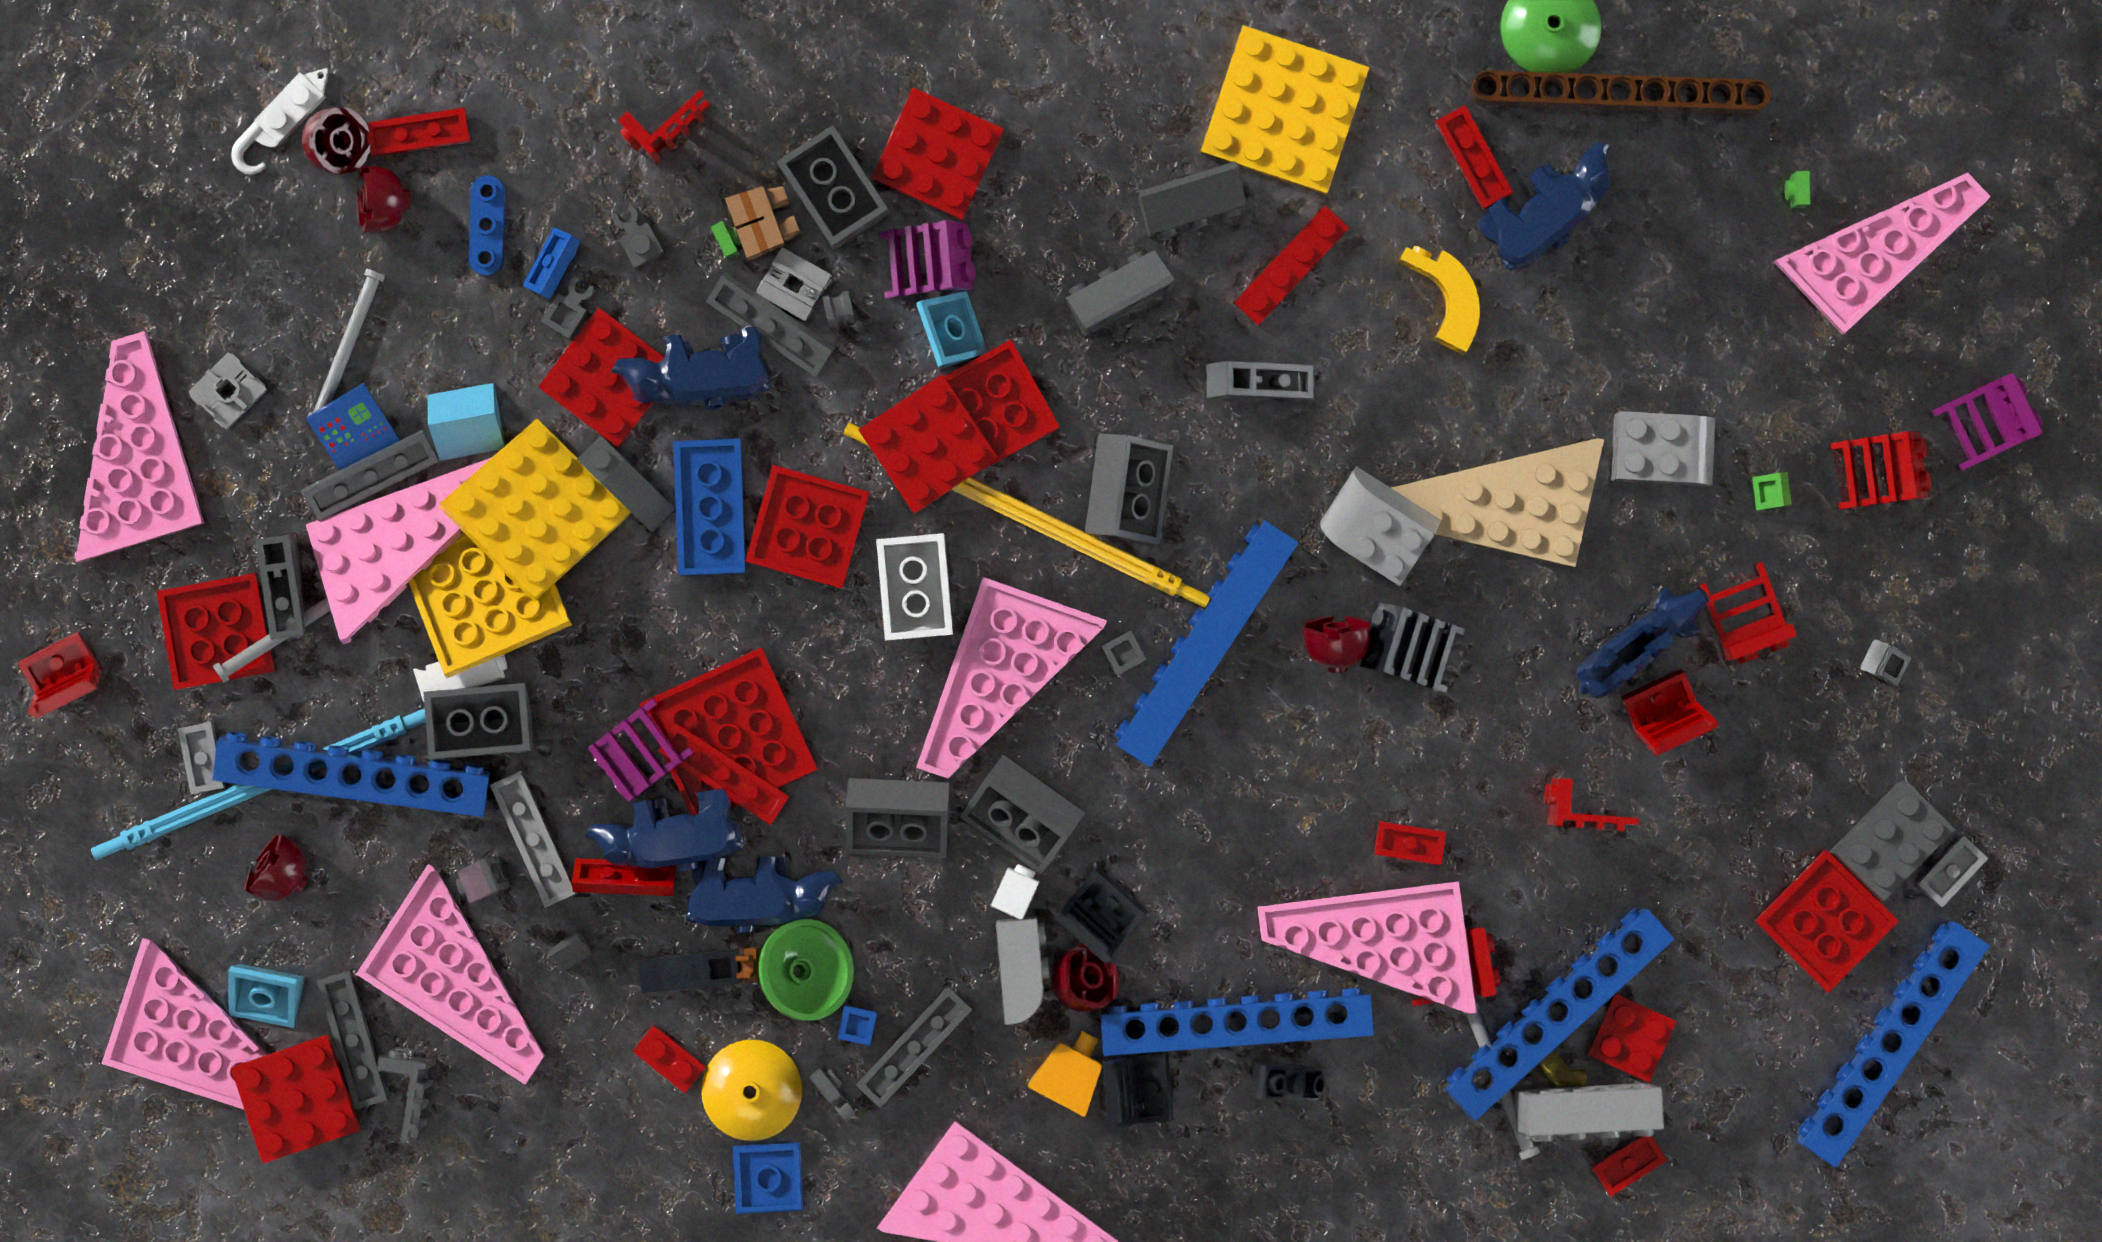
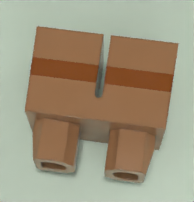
M761 186L725 198L749 262L760 258L763 254L786 247V241L801 234L794 216L778 222L775 218L774 210L790 205L783 186L768 190Z

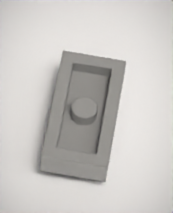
M208 722L179 728L178 733L190 794L194 795L226 788L225 782L212 781L217 744L214 723Z
M1960 835L1915 885L1939 907L1943 908L1988 858L1964 835Z

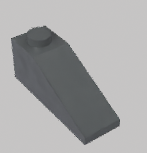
M1224 361L1206 365L1207 398L1314 399L1313 365Z
M600 436L577 459L652 533L676 510L604 437Z
M297 533L255 539L270 639L305 635L302 566Z
M500 856L482 859L458 871L460 879L456 880L461 897L463 899L468 898L469 903L476 902L512 887Z

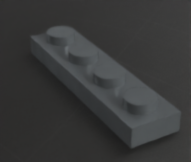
M727 272L721 275L706 300L708 304L743 328L756 327L762 341L814 377L821 373L836 349L835 346Z
M422 429L303 488L302 493L316 518L320 521L439 462V458Z
M349 970L316 980L354 1110L388 1100L389 1097L382 1073L377 1070L378 1059L352 971Z
M948 986L860 1079L856 1086L881 1108L973 1008Z

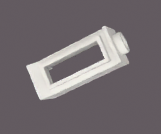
M501 655L448 679L443 674L439 662L426 665V671L421 669L413 670L424 701L423 692L473 688L505 678L503 670L508 669L505 656Z

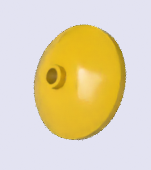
M742 1040L723 1048L708 1064L702 1079V1101L710 1120L725 1134L745 1141L763 1140L780 1133L794 1119L802 1100V1080L795 1062L783 1049L763 1040ZM746 1086H753L756 1089V1096L754 1098L745 1096L744 1089Z

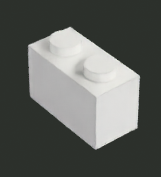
M1019 864L1016 865L1015 869L1008 867L991 906L1022 920L1039 883V880L1033 878L1035 871Z

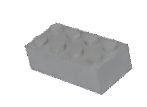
M1648 1083L1513 1090L1516 1131L1525 1134V1138L1532 1139V1141H1552L1553 1135L1558 1134L1560 1137H1566L1567 1140L1586 1139V1133L1599 1135L1600 1138L1620 1137V1131L1633 1133V1136H1652L1653 1129H1663L1662 1089Z

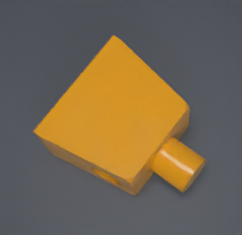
M1082 1030L1073 1047L1060 1041L1030 1079L1028 1087L1085 1117L1102 1068V1063L1091 1057L1100 1039Z

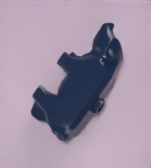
M1596 142L1582 156L1575 172L1570 175H1561L1556 172L1551 163L1544 167L1542 165L1529 176L1538 195L1531 198L1523 206L1519 215L1507 206L1504 197H1502L1478 220V228L1481 233L1496 243L1499 257L1506 269L1513 271L1518 267L1527 266L1551 247L1557 251L1571 240L1569 233L1588 217L1609 190L1611 178L1606 157L1611 147L1610 145Z
M756 327L742 328L739 331L740 335L734 334L721 337L720 341L724 352L709 350L694 353L689 341H683L682 335L663 337L666 345L665 357L659 363L643 358L618 359L610 372L618 374L623 378L632 391L635 401L640 403L657 402L676 407L705 405L706 410H716L725 407V403L750 400L758 396L760 392L770 389L767 369L759 353L762 345L761 336Z
M1664 588L1656 601L1655 607L1657 611H1650L1629 624L1577 666L1576 677L1580 681V693H1589L1592 698L1601 699L1665 651L1673 643L1675 635L1680 638H1687L1699 634L1700 630L1695 620L1710 601L1708 594L1699 588L1689 594L1675 596L1669 589Z
M724 789L697 792V797L700 800L699 814L697 815L680 814L672 816L666 798L632 803L635 809V818L631 828L620 824H592L585 838L596 841L604 852V858L615 866L659 868L677 865L678 871L698 868L697 861L727 856L734 851L742 849L744 846L740 828L734 819L729 816L731 799Z
M758 857L755 877H738L727 881L725 876L724 864L726 858L697 861L698 868L692 869V878L696 888L689 899V910L687 911L686 918L689 922L700 923L710 927L736 926V933L756 932V926L782 925L791 921L819 915L824 910L832 889L844 882L834 870L809 874L795 882L791 879L788 870L789 857Z

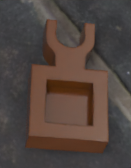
M763 947L743 949L742 956H736V961H740V973H737V978H745V983L760 982L759 960Z

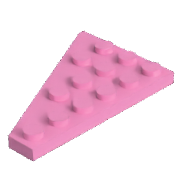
M145 331L114 340L111 343L110 364L105 377L103 404L100 406L96 429L97 439L93 446L90 478L87 481L83 504L85 507L84 514L80 521L79 528L81 531L77 553L75 552L76 562H83L205 524L150 341Z
M491 458L333 514L320 521L317 520L306 524L338 636L343 645L351 642V637L367 621L370 623L374 620L383 607L388 606L407 588L406 584L421 569L425 570L430 566L437 555L442 554L461 536L460 532L462 530L439 508L440 502Z
M983 577L916 768L945 778L952 776L1105 627L1107 620Z
M428 864L356 975L526 1085L545 1057V1054L437 868L432 864Z
M1459 881L1257 907L1261 939L1264 942L1468 1014L1476 1013Z
M142 938L102 1064L244 1109L230 1067L268 1055V1053L152 939Z
M956 1120L877 1227L885 1233L938 1242H1118L1115 1237Z

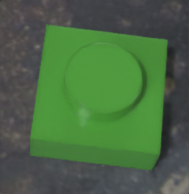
M1796 171L1790 176V180H1786L1785 198L1786 200H1791V209H1805L1810 205V171Z
M723 221L711 226L727 260L729 261L739 256L740 254L736 247L741 245V241L733 226L726 228Z
M1788 472L1752 477L1756 510L1792 506Z

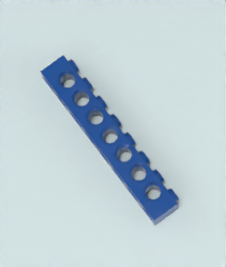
M227 732L226 736L221 735L217 740L212 781L484 817L491 772L484 771V766L477 764H464L463 768L451 767L449 761L431 759L429 764L416 762L417 758L410 755H396V759L382 757V752L374 750H363L362 754L349 753V748L344 746L331 745L326 750L315 748V743L307 741H295L294 745L281 744V739L277 737L262 736L259 741L247 739V734ZM248 751L256 753L260 760L259 765L256 767L246 765L243 761V753ZM280 756L289 757L294 764L293 770L286 772L279 769L276 762L277 758ZM322 761L326 764L328 773L324 776L315 775L310 768L311 762ZM349 765L358 767L362 774L361 779L356 781L348 779L344 774V768ZM381 770L391 771L395 776V783L392 785L382 784L378 779V772ZM417 774L424 775L429 780V787L419 790L413 786L411 778ZM449 779H456L463 785V791L459 794H451L446 790L445 782Z
M1634 908L1620 920L1623 924L1620 929L1614 934L1611 931L1604 934L1595 943L1598 949L1590 956L1586 953L1580 956L1571 965L1573 971L1565 979L1559 976L1546 988L1549 993L1540 1001L1535 998L1521 1010L1524 1016L1515 1024L1510 1021L1496 1033L1499 1039L1490 1047L1487 1044L1481 1046L1471 1056L1474 1061L1465 1070L1459 1067L1448 1076L1446 1080L1449 1084L1444 1090L1471 1120L1476 1121L1675 940L1648 909L1637 911ZM1630 934L1638 939V948L1631 954L1624 948V940ZM1604 957H1609L1614 964V969L1608 976L1602 975L1599 970V963ZM1581 979L1585 980L1589 985V992L1582 999L1578 998L1574 993V986ZM1555 1002L1561 1003L1564 1007V1015L1558 1021L1552 1020L1549 1015L1550 1006ZM1534 1024L1539 1029L1540 1035L1535 1043L1529 1044L1524 1038V1031L1528 1026ZM1510 1047L1514 1051L1515 1059L1511 1065L1504 1067L1499 1061V1054L1504 1048ZM1481 1070L1487 1071L1490 1076V1082L1484 1089H1478L1474 1083L1476 1073Z
M1949 921L1947 925L1943 923L1936 930L1932 937L1935 943L1928 953L1923 951L1915 960L1913 968L1916 970L1909 980L1903 979L1897 986L1893 994L1896 996L1894 1002L1889 1008L1885 1006L1879 1012L1874 1021L1877 1026L1870 1036L1865 1034L1855 1048V1051L1858 1053L1851 1063L1846 1062L1840 1068L1836 1075V1078L1839 1080L1832 1091L1827 1089L1817 1102L1819 1109L1812 1119L1810 1117L1806 1118L1797 1132L1800 1137L1796 1142L1829 1165L1836 1168L1990 947L1989 944L1959 923ZM1946 950H1951L1955 956L1954 964L1949 968H1944L1941 964V956ZM1931 977L1935 981L1936 988L1931 995L1925 996L1921 986L1925 979ZM1913 1005L1917 1015L1913 1022L1907 1024L1902 1018V1012L1907 1006ZM1894 1033L1898 1040L1897 1046L1891 1051H1886L1883 1046V1039L1887 1034ZM1874 1060L1878 1065V1073L1875 1077L1867 1079L1864 1075V1066L1869 1061ZM1856 1088L1859 1093V1100L1855 1105L1847 1106L1844 1096L1848 1090ZM1837 1116L1840 1121V1127L1837 1132L1828 1134L1825 1129V1123L1828 1118Z
M1362 988L1342 989V995L1329 996L1328 990L1309 991V998L1296 999L1295 993L1275 994V1000L1262 1001L1261 995L1242 996L1241 1003L1229 1004L1228 998L1207 999L1208 1005L1194 1006V1000L1175 1001L1174 1008L1161 1009L1160 1003L1140 1004L1141 1010L1127 1011V1005L1108 1006L1107 1013H1100L1103 1055L1374 1036L1371 995L1369 993H1362ZM1335 1004H1341L1346 1009L1345 1018L1338 1023L1331 1022L1328 1018V1010ZM1300 1007H1308L1312 1011V1020L1306 1025H1299L1294 1020L1295 1011ZM1268 1009H1273L1279 1014L1278 1023L1271 1028L1264 1027L1260 1021L1262 1013ZM1233 1012H1241L1245 1016V1025L1239 1030H1232L1227 1026V1018ZM1201 1014L1208 1015L1212 1019L1211 1028L1204 1033L1197 1032L1193 1028L1195 1017ZM1165 1017H1173L1178 1021V1030L1172 1035H1165L1159 1030V1024ZM1133 1019H1138L1145 1025L1144 1033L1137 1038L1130 1037L1125 1031L1127 1023Z

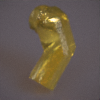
M1552 1051L1541 1061L1542 1071L1553 1084L1558 1086H1586V1069H1568L1558 1053Z

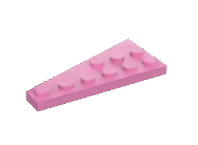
M1966 173L1775 260L1774 263L1843 335L1991 196L1969 173Z

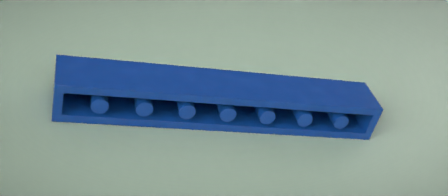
M1266 520L1261 527L1256 523L1253 525L1244 539L1249 545L1243 554L1236 551L1227 564L1226 569L1231 572L1224 583L1219 579L1216 581L1207 595L1212 601L1206 610L1198 608L1188 623L1194 628L1187 638L1180 635L1170 650L1175 655L1168 666L1162 663L1151 679L1156 683L1151 693L1148 694L1143 691L1133 706L1138 711L1131 723L1125 719L1114 735L1119 739L1116 746L1148 767L1152 765L1299 543Z

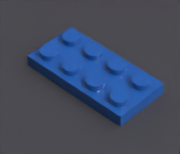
M741 439L673 441L678 575L746 573Z

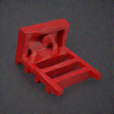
M699 90L652 135L627 111L618 119L623 127L619 133L636 152L642 148L658 164L661 161L658 154L666 146L672 151L676 147L673 140L680 133L687 137L691 133L688 126L695 119L700 124L705 120L702 113L710 104L705 99L699 106L696 105L705 96ZM690 111V114L682 120L681 117ZM675 124L676 127L667 134L666 131Z
M1906 431L1831 443V450L1843 449L1850 499L1848 502L1839 503V510L1928 498V491L1931 490V477L1929 472L1924 469L1923 458L1927 456V446L1923 437L1920 438V432ZM1882 443L1889 496L1879 497L1872 444ZM1863 446L1869 499L1860 500L1853 452V447Z
M1763 562L1755 564L1760 577L1710 595L1706 583L1699 585V588L1703 589L1709 596L1710 601L1706 606L1710 614V620L1718 635V641L1723 648L1726 661L1738 658L1739 664L1758 658L1757 651L1769 647L1770 651L1774 652L1790 646L1788 639L1797 636L1793 624L1786 625ZM1763 584L1767 596L1722 613H1717L1714 601ZM1770 602L1774 615L1726 633L1724 632L1720 620Z
M80 631L20 660L18 663L35 693L28 712L31 717L34 716L36 719L97 689L96 684L99 683L98 679L101 677L100 673H102L101 667Z
M1682 669L1620 697L1637 738L1641 739L1642 743L1647 745L1648 749L1652 750L1655 756L1719 726L1717 720L1696 701L1687 676Z
M1551 778V784L1545 785L1544 804L1549 805L1548 825L1563 826V820H1568L1569 827L1583 828L1584 821H1588V828L1604 829V823H1608V829L1624 831L1625 824L1638 825L1639 818L1571 813L1573 779Z
M1481 926L1465 929L1474 996L1487 997L1497 995L1495 987L1501 986L1498 967L1491 966L1490 953H1495L1492 934L1486 933L1485 928ZM1426 998L1412 999L1413 1007L1437 1003Z

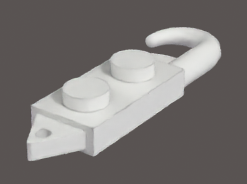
M327 68L304 75L299 73L235 142L231 157L233 164L239 171L250 175L263 171L266 168V164L261 163L253 167L247 165L243 160L244 152L255 140L269 148L281 145L326 98L324 91L329 74ZM320 74H324L322 79H319Z

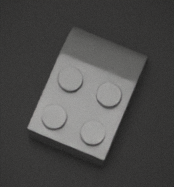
M1619 411L1614 415L1611 481L1712 487L1716 419L1697 415Z
M1356 466L1321 519L1320 526L1324 534L1335 545L1400 586L1435 535L1441 520Z
M1037 916L1025 917L1022 920L1014 918L996 921L1005 1025L1025 1021L1036 1012L1043 996V979H1049L1048 958L1041 957L1040 945H1046L1045 924H1038Z

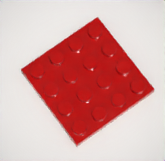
M762 647L639 703L642 707L651 699H655L658 704L650 709L648 713L666 737L675 723H678L776 788L818 770ZM663 755L667 764L671 762L670 759ZM677 765L670 772L689 814L697 815L699 814L700 800L696 793L716 789ZM731 800V809L740 806Z

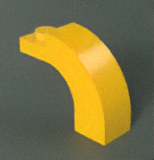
M1414 246L1413 249L1406 247L1398 263L1432 280L1441 289L1445 298V317L1434 341L1464 355L1476 334L1480 316L1479 297L1470 274L1456 258L1444 250L1439 254L1437 260L1434 261L1430 259L1432 254L1418 246Z

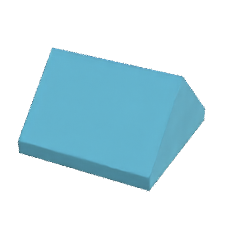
M967 291L922 300L916 303L939 371L976 359L988 352Z
M494 383L427 395L428 426L439 461L498 451L505 447Z
M244 964L230 966L228 971L229 1016L295 1028L306 977Z

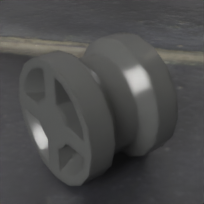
M849 291L841 292L840 296L837 297L829 295L822 297L830 329L837 328L840 323L844 322L848 324L856 323Z

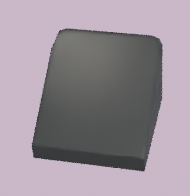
M1874 640L1860 669L1897 687L1912 657L1888 643Z
M576 932L550 948L548 953L562 969L567 970L590 956L592 950L582 934Z

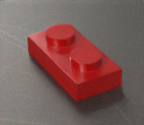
M1379 821L1374 854L1441 865L1446 832Z
M655 1024L632 1051L683 1093L689 1090L707 1067Z
M1638 1136L1591 1166V1168L1611 1197L1668 1160L1652 1136Z

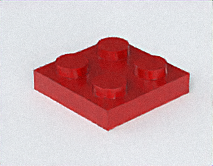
M1615 993L1610 999L1586 1054L1650 1083L1677 1021Z

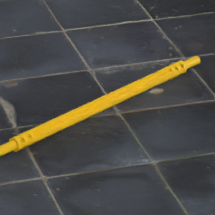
M849 422L843 434L869 446L858 430L860 427ZM972 477L952 489L1173 597L1176 594L1203 608H1206L1210 600L1207 594L1182 583V578L1087 534Z

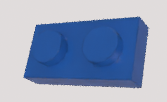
M553 227L522 286L550 300L554 291L558 288L567 266L574 258L581 240Z

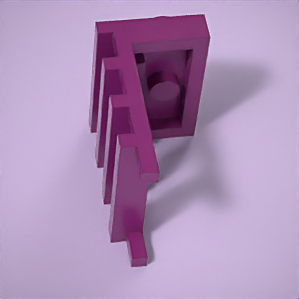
M943 220L938 223H925L919 226H907L901 229H888L887 231L879 232V239L888 238L893 290L884 292L886 299L942 290L960 292L974 290L975 268L971 262L970 247L972 246V235L968 229V224ZM918 233H923L928 280V285L922 286ZM900 236H906L910 288H905Z
M2014 373L2003 376L1932 410L1934 417L1944 412L1946 413L1963 447L1968 461L1958 465L1961 471L2043 433L2040 428L2043 425L2042 419L2034 407L2030 408L2025 398L2028 395L2026 386L2021 378L2015 377ZM1982 395L2005 442L1995 447L1972 400L1977 396ZM1964 404L1986 449V452L1978 456L1954 407Z
M654 698L588 747L593 754L595 762L608 774L616 790L628 802L640 797L649 790L648 787L694 753L691 747H689L679 755L649 715L648 711L658 704ZM640 718L672 760L664 767L633 727L632 723ZM623 730L656 772L647 779L616 737Z

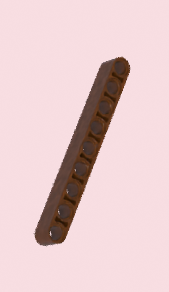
M1490 70L1477 74L1469 89L1473 102L1482 106L1737 115L1757 114L1767 106L1771 99L1769 86L1757 79ZM1480 81H1489L1494 87V94L1490 96L1482 95L1478 91L1477 84ZM1514 82L1525 84L1528 91L1527 95L1524 97L1514 95L1511 91V84ZM1547 83L1558 85L1561 90L1560 97H1549L1545 93V85ZM1581 84L1591 86L1594 90V98H1582L1578 93V86ZM1615 85L1623 86L1628 94L1627 99L1617 100L1614 98L1611 91L1612 87ZM1646 87H1656L1661 93V99L1656 102L1650 101L1645 95ZM1685 87L1692 90L1694 101L1690 103L1682 101L1679 97V89ZM1713 89L1725 91L1728 98L1727 103H1717L1712 96ZM1747 90H1755L1759 93L1761 97L1759 105H1753L1747 101Z

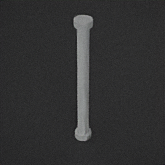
M366 269L364 273L367 276L313 413L333 400L378 284L384 281L385 276L370 269Z
M327 598L304 612L305 627L331 611ZM269 634L221 665L217 663L213 667L223 683L229 680V675L289 637L271 640Z
M1475 1002L1476 1013L1468 1014L1463 1011L1461 1012L1462 1015L1467 1016L1479 1048L1484 1044L1490 1047L1492 1041L1479 1012L1481 1005L1479 1002ZM1510 1089L1500 1099L1520 1146L1521 1152H1519L1521 1160L1539 1154L1540 1151L1538 1146L1533 1145L1531 1139L1525 1138V1134L1516 1131L1514 1096Z

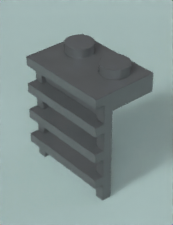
M395 1047V1050L391 1049L389 1053L379 1056L377 1070L411 1075L400 1143L408 1144L410 1131L411 1138H418L419 1129L427 1125V1119L421 1118L422 1109L430 1105V1099L424 1098L425 1089L433 1085V1079L427 1078L428 1069L436 1065V1059L415 1056L414 1049Z

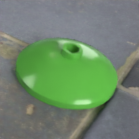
M1508 0L1501 17V38L1511 59L1527 72L1572 73L1583 66L1597 48L1601 34L1600 14L1594 0ZM1551 17L1557 18L1559 27H1550L1548 19Z
M812 919L795 920L776 929L767 939L759 960L760 983L769 1002L783 1015L799 1021H813L825 1018L834 1013L844 1003L851 990L854 968L850 950L841 935L829 925ZM795 966H797L800 971L798 978L793 973V969Z

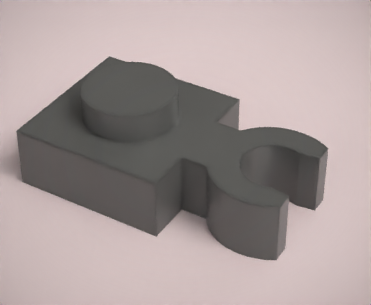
M630 205L628 210L631 213V219L628 222H621L616 213L612 215V219L619 229L625 230L627 233L618 239L634 268L637 269L665 252L648 222L640 227L638 226L639 214Z
M574 276L568 284V296L564 297L557 293L541 320L543 324L570 340L588 313L580 305L582 302L591 299L595 293V288L591 285L585 293H577L576 286L580 282L577 276Z
M821 1067L810 1076L814 1084L829 1103L834 1106L845 1122L856 1114L857 1111L839 1088L843 1085L842 1081L832 1069L826 1072Z

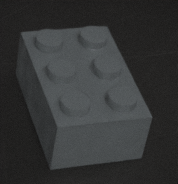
M833 125L776 161L833 250L838 249L890 215L885 203Z
M1899 781L1829 852L1877 900L1885 901L1949 837L1955 828L1907 781Z

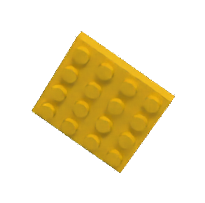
M1243 25L1200 153L1228 163L1236 161L1240 167L1327 195L1369 67Z
M538 419L534 420L441 501L439 508L533 601L537 600L631 514Z
M463 531L460 532L461 536L442 554L437 555L433 559L430 566L425 570L421 569L408 582L443 674L447 679L572 625L555 583L537 600L533 601Z

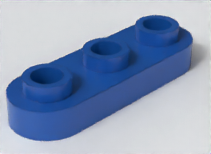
M490 175L481 176L474 181L471 187L469 263L476 273L485 277L494 276L500 272L504 265L506 190L499 179ZM490 186L493 188V194L487 198L483 197V188ZM486 219L491 220V229L483 231L481 223ZM483 253L491 254V261L488 264H481L480 257Z

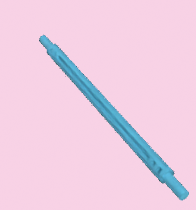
M425 708L405 717L398 715L394 719L372 726L368 730L332 745L349 748V753L357 754L363 750L384 744L386 741L396 739L400 735L408 734L409 729L425 723ZM293 761L279 766V769L286 772L294 768ZM313 761L310 764L312 772L326 767V764L322 761ZM236 784L158 818L143 822L141 825H136L129 830H124L120 832L121 836L92 847L91 853L94 859L98 860L125 848L131 850L138 845L140 846L148 841L155 840L159 836L272 789Z

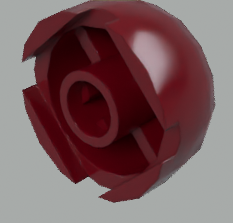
M331 107L316 112L308 119L302 131L301 145L304 155L312 166L321 172L341 175L354 172L365 163L371 144L369 146L367 144L366 132H370L368 125L361 115L352 109Z
M361 166L357 180H364V186L357 190L359 226H363L361 232H386L394 228L402 220L403 210L410 209L409 189H403L400 178L393 171L385 167Z
M1334 616L1307 621L1305 627H1303L1306 652L1316 664L1328 667V672H1347L1349 666L1356 665L1366 656L1371 638L1369 621L1345 616V622H1332Z
M281 833L279 836L275 835L257 857L256 862L258 865L255 873L249 871L244 883V891L268 902L285 900L293 892L299 894L308 881V877L304 875L307 868L306 855L301 847Z
M1083 943L1062 953L1054 963L1051 974L1052 989L1056 998L1065 1007L1076 1012L1099 1010L1107 1006L1118 994L1120 980L1115 962L1112 964L1109 961L1105 963Z

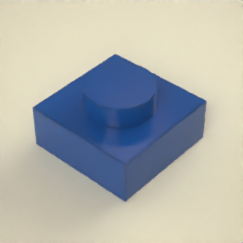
M844 1005L837 1039L870 1046L878 1012Z

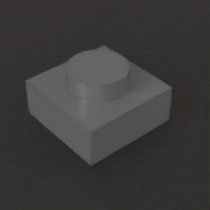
M1132 631L1101 646L1117 676L1147 660Z

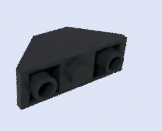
M1254 1061L1250 1095L1261 1100L1322 1101L1323 1092L1326 1087V1068L1275 1061Z

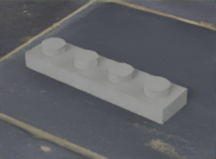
M519 771L491 784L490 787L544 907H549L577 894V892H572V880L523 772Z

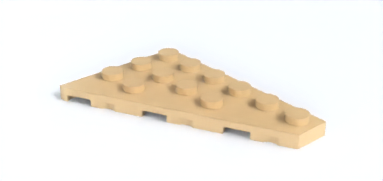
M1596 438L1392 487L1391 489L1441 520L1435 536L1575 567L1604 439Z

